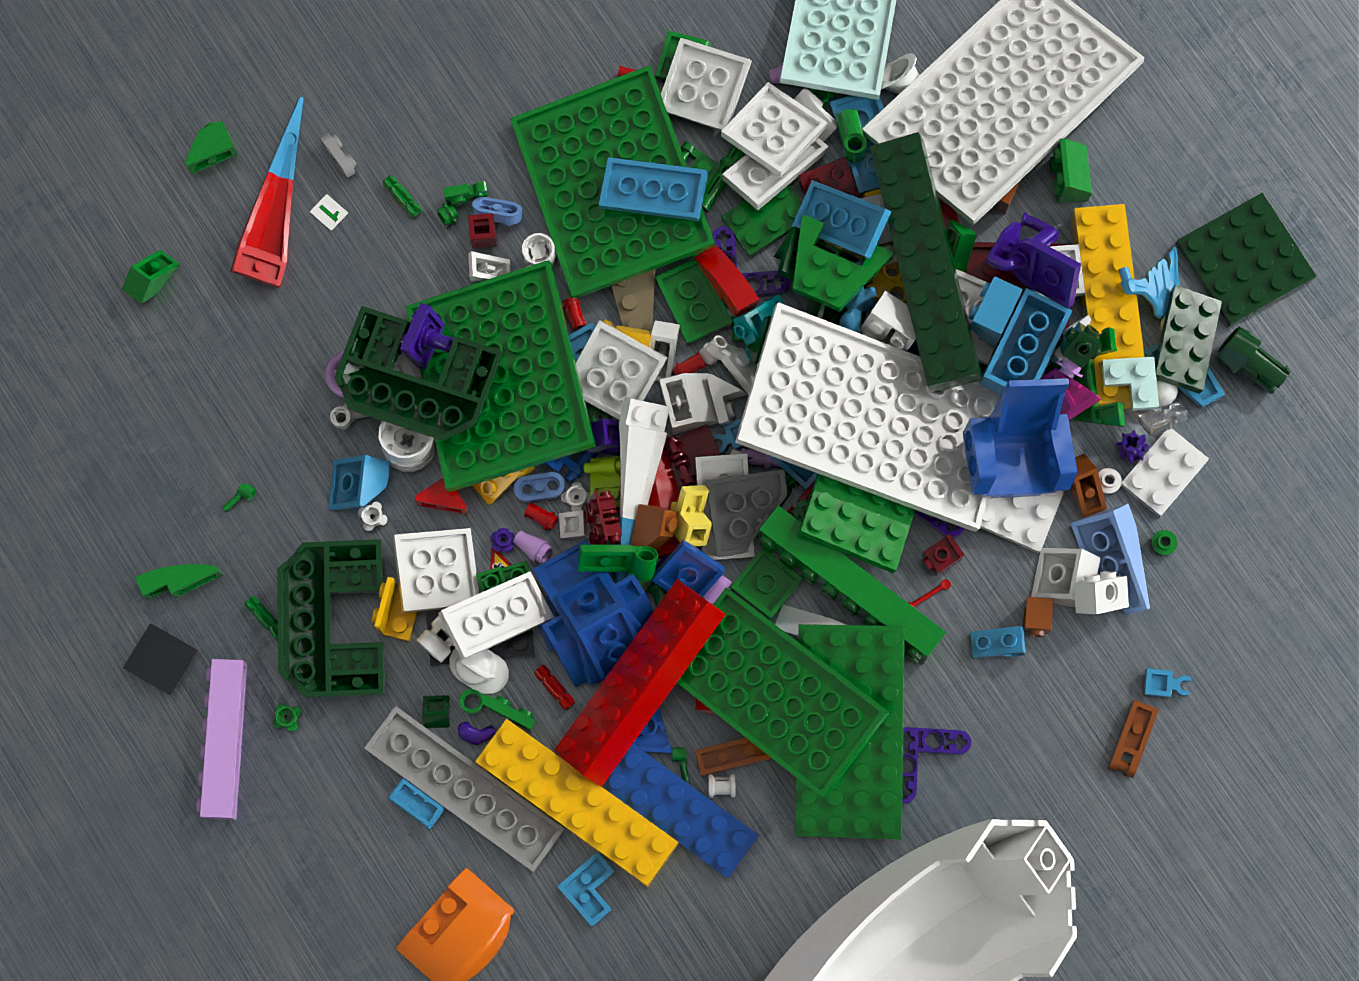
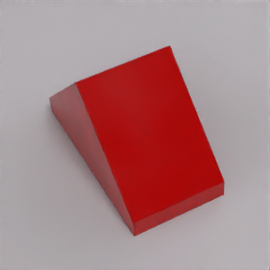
M441 478L415 496L414 501L417 506L464 515L468 514V508L456 490L452 492L446 490L444 478Z

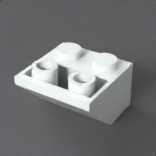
M887 291L883 293L862 324L859 333L907 351L916 339L907 304Z
M683 373L659 380L664 405L670 407L668 420L672 435L695 430L705 424L710 426L719 423L706 377L709 373Z

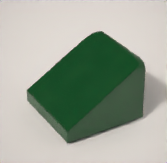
M449 695L423 696L422 720L425 728H448L450 726Z

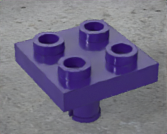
M420 303L418 309L414 311L411 317V325L408 332L402 337L400 349L417 368L426 370L434 350L438 349L449 353L454 338L442 335L445 323L429 305Z

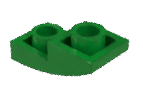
M526 560L504 568L500 566L476 574L481 592H484L528 573L530 569Z

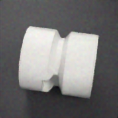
M534 233L524 240L522 254L526 267L549 260L552 268H554L556 252L550 237L542 233Z
M438 615L431 623L432 629L425 630L416 641L442 663L451 653L450 647L454 646ZM440 631L448 636L445 642L437 636Z

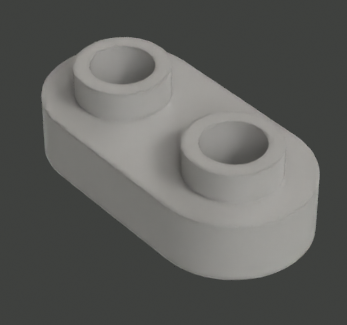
M327 132L319 138L321 143L346 178L355 174L354 168L357 164L349 153L345 155L340 148L343 145L336 134L331 136Z

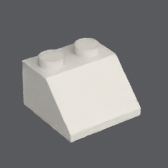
M1042 548L1031 597L1053 599L1055 604L1075 607L1074 582L1084 580L1085 575L1097 574L1100 557L1083 549Z

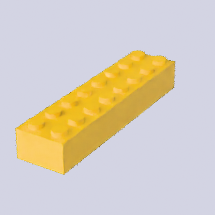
M1125 204L1074 208L1070 217L1073 244H1079L1085 289L1084 296H1080L1082 317L1089 315L1091 318L1089 325L1093 326L1100 334L1103 329L1108 327L1115 330L1117 351L1097 356L1094 359L1097 395L1101 398L1098 404L1103 406L1119 402L1123 403V409L1131 408L1129 386L1103 387L1101 367L1102 360L1144 357L1137 295H1127L1123 292L1118 270L1128 266L1131 278L1134 279Z
M508 719L504 721L475 761L479 767L647 888L679 845V842L600 785L584 777L568 762Z

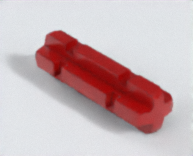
M545 665L538 667L534 672L538 680L543 681V686L555 700H559L558 703L564 710L570 709L575 704L573 697L566 693V689L554 675H550L551 671Z

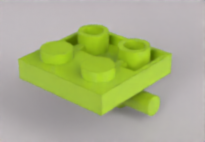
M620 456L591 458V463H584V472L590 473V498L596 490L598 496H600L601 492L610 491V494L614 496L616 509H620Z

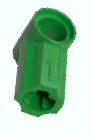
M846 109L836 114L843 145V156L850 163H858L865 157L866 139L863 136L858 110ZM852 145H857L861 149L854 151L851 150L849 147Z

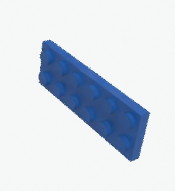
M634 743L602 786L726 878H729L759 836L758 833Z

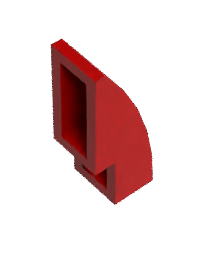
M717 245L695 256V261L720 300L724 299L735 318L757 306L759 302L758 296L734 263Z

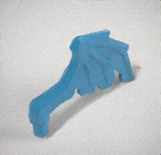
M1175 246L1167 253L1168 266L1164 258L1160 259L1155 265L1156 268L1151 267L1149 272H1146L1147 279L1135 280L1131 278L1128 266L1118 269L1123 292L1127 295H1143L1152 305L1154 316L1158 319L1166 315L1171 289L1174 285H1180L1178 256Z

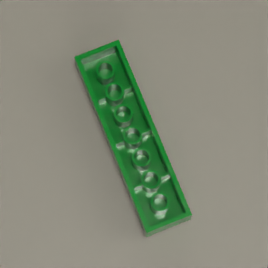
M778 505L759 529L758 540L761 542L759 544L761 548L763 547L771 554L775 552L781 557L780 561L786 566L802 573L800 576L810 585L816 583L820 586L822 594L832 601L837 599L843 604L842 608L853 617L858 615L862 618L864 625L905 626L906 653L904 655L915 664L918 662L924 664L942 641L946 631L840 551L799 535L798 531L801 522Z

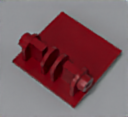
M845 157L799 175V186L801 190H804L805 195L813 180L859 198Z
M708 424L677 438L675 435L666 438L667 442L664 444L666 456L680 491L683 486L697 484L695 457L721 455Z
M597 490L594 491L583 509L585 522L589 523L591 532H589L590 545H605L608 540H610L611 544L621 541L622 532L620 523H617L619 518H605L617 514L614 496L610 494V491L601 492L600 496H598Z

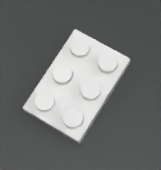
M1168 427L1143 456L1144 460H1140L1121 482V487L1160 518L1209 458L1171 427Z

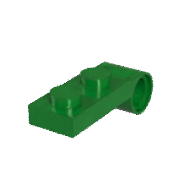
M580 545L576 565L578 572H631L637 580L649 581L654 577L658 552L649 546Z
M469 689L460 696V706L469 716H477L486 708L530 732L533 731L537 724L536 720L532 718L533 713L521 707L517 711L509 706L510 701L499 695L493 698L477 690ZM469 697L479 698V705L476 708H466L465 702Z

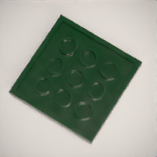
M1263 192L1176 241V245L1208 295L1222 301L1220 314L1229 327L1316 277L1315 272Z

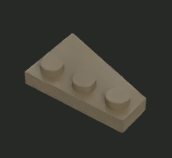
M656 269L611 285L622 326L652 331Z

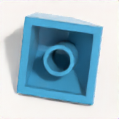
M368 455L334 460L328 510L336 511L365 506L387 487L390 462Z

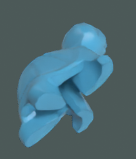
M861 261L856 262L858 265H863ZM863 286L862 290L845 306L847 310L839 321L841 327L860 333L862 328L861 313L875 306L873 297L877 295L874 286L864 289Z

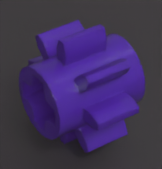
M1135 430L1127 435L1122 433V442L1116 443L1117 449L1122 450L1119 453L1120 459L1126 457L1130 460V464H1133L1138 459L1143 461V452L1149 451V445L1144 444L1146 441L1145 434L1139 436Z

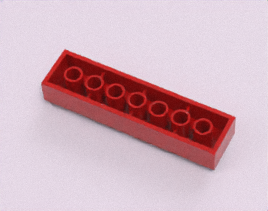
M677 579L554 751L580 774L602 787L726 614Z

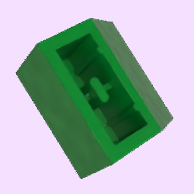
M1060 139L1057 148L1053 149V156L1050 157L1051 172L1055 171L1056 178L1052 182L1053 195H1057L1058 203L1086 202L1092 194L1087 145L1068 139Z

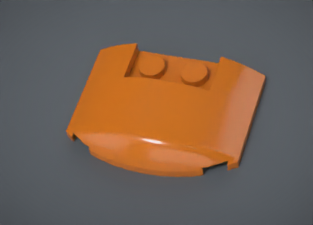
M465 868L419 922L411 928L396 950L431 981H469L483 970L498 953L508 935L511 915H514V909L468 868Z

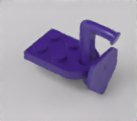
M1025 212L1022 216L1021 224L1015 221L1001 232L987 256L986 263L998 271L1012 270L1016 278L1024 285L1066 308L1074 304L1081 263L1049 247L1058 239V230ZM1027 226L1039 232L1033 238L1020 240L1021 227Z

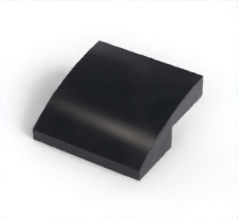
M150 623L123 666V669L171 695L196 654L197 649Z

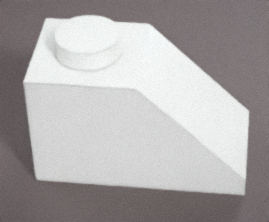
M656 320L654 322L649 348L667 357L655 381L671 377L680 328L679 324Z

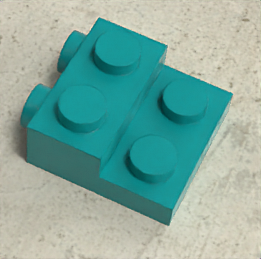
M780 294L774 295L760 305L733 319L735 323L734 332L739 338H743L746 346L757 341L763 319L768 315L772 317L775 305L777 303L785 305ZM747 347L745 350L746 355L752 361L749 349Z

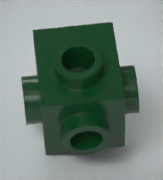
M1078 322L1074 328L1070 327L1063 337V342L1060 344L1062 355L1083 369L1088 361L1095 359L1101 351L1100 333L1089 324L1085 326Z

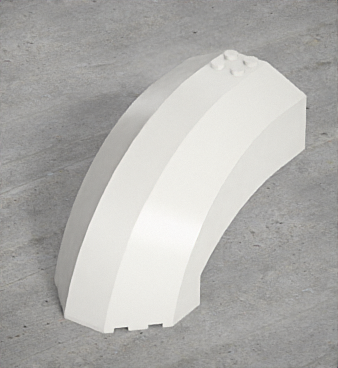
M991 819L961 828L909 852L849 892L824 913L793 944L764 981H1019L1023 977H1052L1077 938V928L1072 926V910L1076 909L1075 887H1071L1070 871H1074V859L1046 820Z

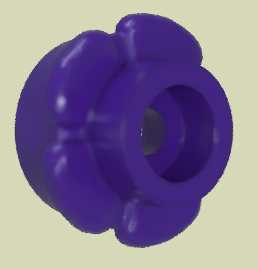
M499 528L490 537L492 548L502 553L511 551L515 535L509 532L507 528Z

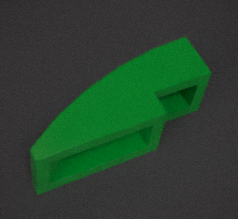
M182 564L155 569L136 576L135 579L142 595L149 600L168 590L177 598L223 576L217 566Z

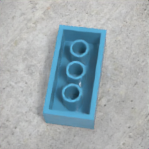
M1026 288L1020 296L982 375L983 380H980L978 385L1001 395L1008 381L1040 379L1072 310Z

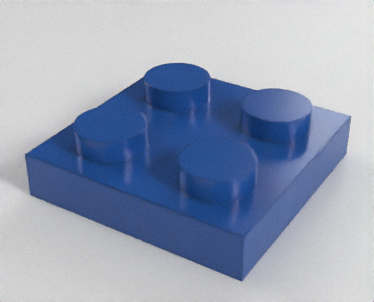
M683 539L655 571L652 582L669 591L678 579L703 597L725 573V567Z

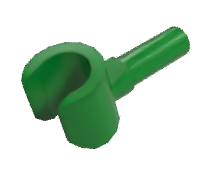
M241 484L234 497L222 508L228 511L242 497L248 501L251 500L257 490L249 484Z
M674 747L672 761L680 762L682 779L690 783L687 770V751L683 747Z

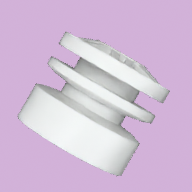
M384 421L381 422L378 438L386 461H389L394 469L401 472H415L423 469L431 462L435 454V438ZM408 441L413 445L409 447L407 444L404 445V443Z

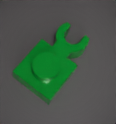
M486 181L469 186L466 183L443 188L447 205L454 207L465 205L468 201H472L471 198L489 196Z

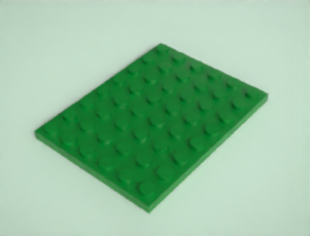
M650 65L510 118L573 299L716 246L703 209H701L699 221L601 209L599 207L608 157L687 167Z
M549 260L406 305L410 323L414 311L418 309L420 303L429 305L445 323L442 335L453 338L457 336L504 352L477 425L446 441L435 439L445 488L448 492L596 447L552 264ZM435 349L426 370L420 369L421 378L437 384L449 353Z

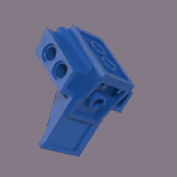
M1068 378L1008 381L993 412L988 417L969 419L962 434L972 495L983 494V497L991 498L1029 497L1051 494L1058 490H1070L1077 475V466L1068 415L1060 414L1064 395L1069 386Z
M587 539L532 569L559 615L543 624L542 627L575 688L586 681L589 685H594L601 680L603 682L654 612L646 593L634 574L614 583L608 572H578L576 564L580 545H590Z

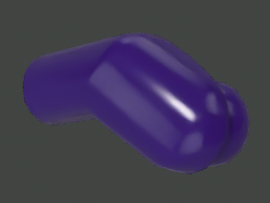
M462 722L457 728L459 737L473 745H479L491 740L496 734L493 725L478 730L470 726L469 722Z

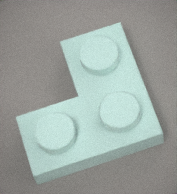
M1154 357L1102 360L1103 387L1129 386L1132 411L1159 408Z

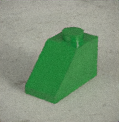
M223 121L210 122L198 131L185 160L191 174L237 156Z
M159 250L130 267L122 290L142 304L161 290L178 269L180 263L162 250Z

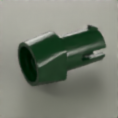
M1240 326L1237 327L1219 347L1216 353L1217 357L1234 374L1240 369L1270 394L1274 393L1276 390L1274 389L1275 386L1279 388L1291 373L1290 369L1260 347L1262 342L1260 338Z

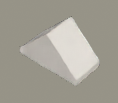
M472 251L468 253L471 284L511 272L509 259Z

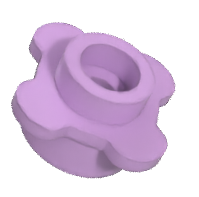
M1066 357L1063 358L1062 362L1056 360L1055 363L1062 366L1059 370L1060 372L1072 379L1075 374L1081 378L1083 377V375L1079 374L1082 368Z

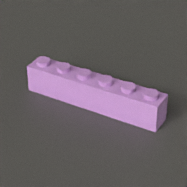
M212 659L211 666L207 667L206 673L207 682H210V690L205 693L204 699L205 708H208V716L203 719L202 726L203 734H206V742L201 745L200 756L201 760H204V769L199 772L198 782L199 786H202V795L197 798L196 809L203 819L236 820L247 663L244 660Z

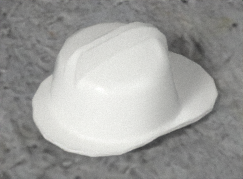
M905 54L897 60L885 64L881 89L886 88L890 92L900 94L919 76L915 68L917 59L915 54Z
M455 648L450 656V669L453 675L467 686L483 694H493L500 691L508 681L509 669L506 662L488 649L462 660Z

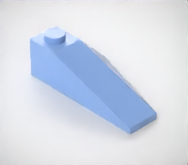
M1129 504L1107 509L1072 522L1071 526L1079 548L1100 557L1097 574L1105 571H1116V576H1127L1129 607L1122 608L1124 613L1127 615L1149 609L1150 605L1138 532Z

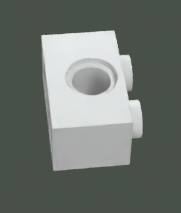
M1116 571L1100 572V575H1085L1084 580L1074 582L1076 613L1100 614L1129 607L1127 576H1116Z

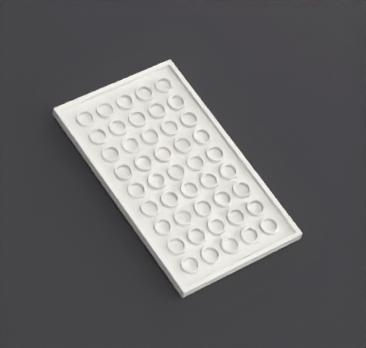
M1000 0L862 129V132L875 145L919 132L925 143L938 197L974 225L1058 145L1060 139H1064L1143 64L1144 57L1071 0Z
M777 303L773 310L735 443L977 532L980 529L987 497H983V494L972 495L962 433L970 418L988 417L993 412L1001 395L978 385L979 381L932 393L927 386L920 356Z

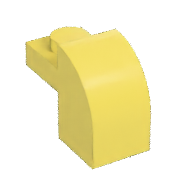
M705 485L681 487L678 502L671 503V510L678 511V524L674 534L680 543L684 539L693 546L707 545L712 523L703 513L709 493Z

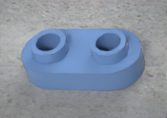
M479 197L472 203V214L493 213L494 222L511 226L521 221L522 207L515 202Z
M556 472L522 476L514 484L515 496L523 503L556 499L565 491V481ZM550 483H556L557 488L555 490H549L548 485ZM525 487L532 488L530 494H524L522 491Z

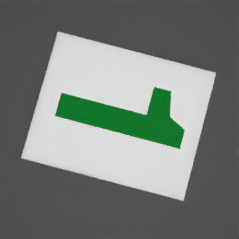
M327 194L310 211L331 231L348 214L345 209Z

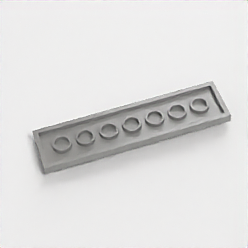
M397 706L394 707L364 747L366 751L418 787L533 873L565 831L558 823Z

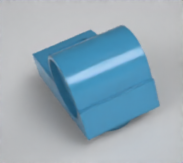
M1022 626L970 632L972 658L1015 657L1025 655L1026 653L1024 627Z

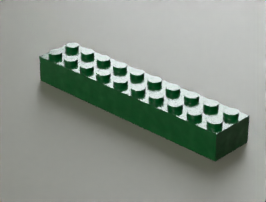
M916 132L872 145L870 150L884 208L891 211L888 225L927 386L932 393L983 380L924 140L920 133Z

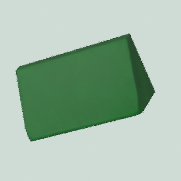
M950 220L946 232L955 268L966 273L977 234L955 220Z

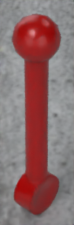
M944 579L938 587L912 603H907L915 607L939 591L948 590L951 582Z

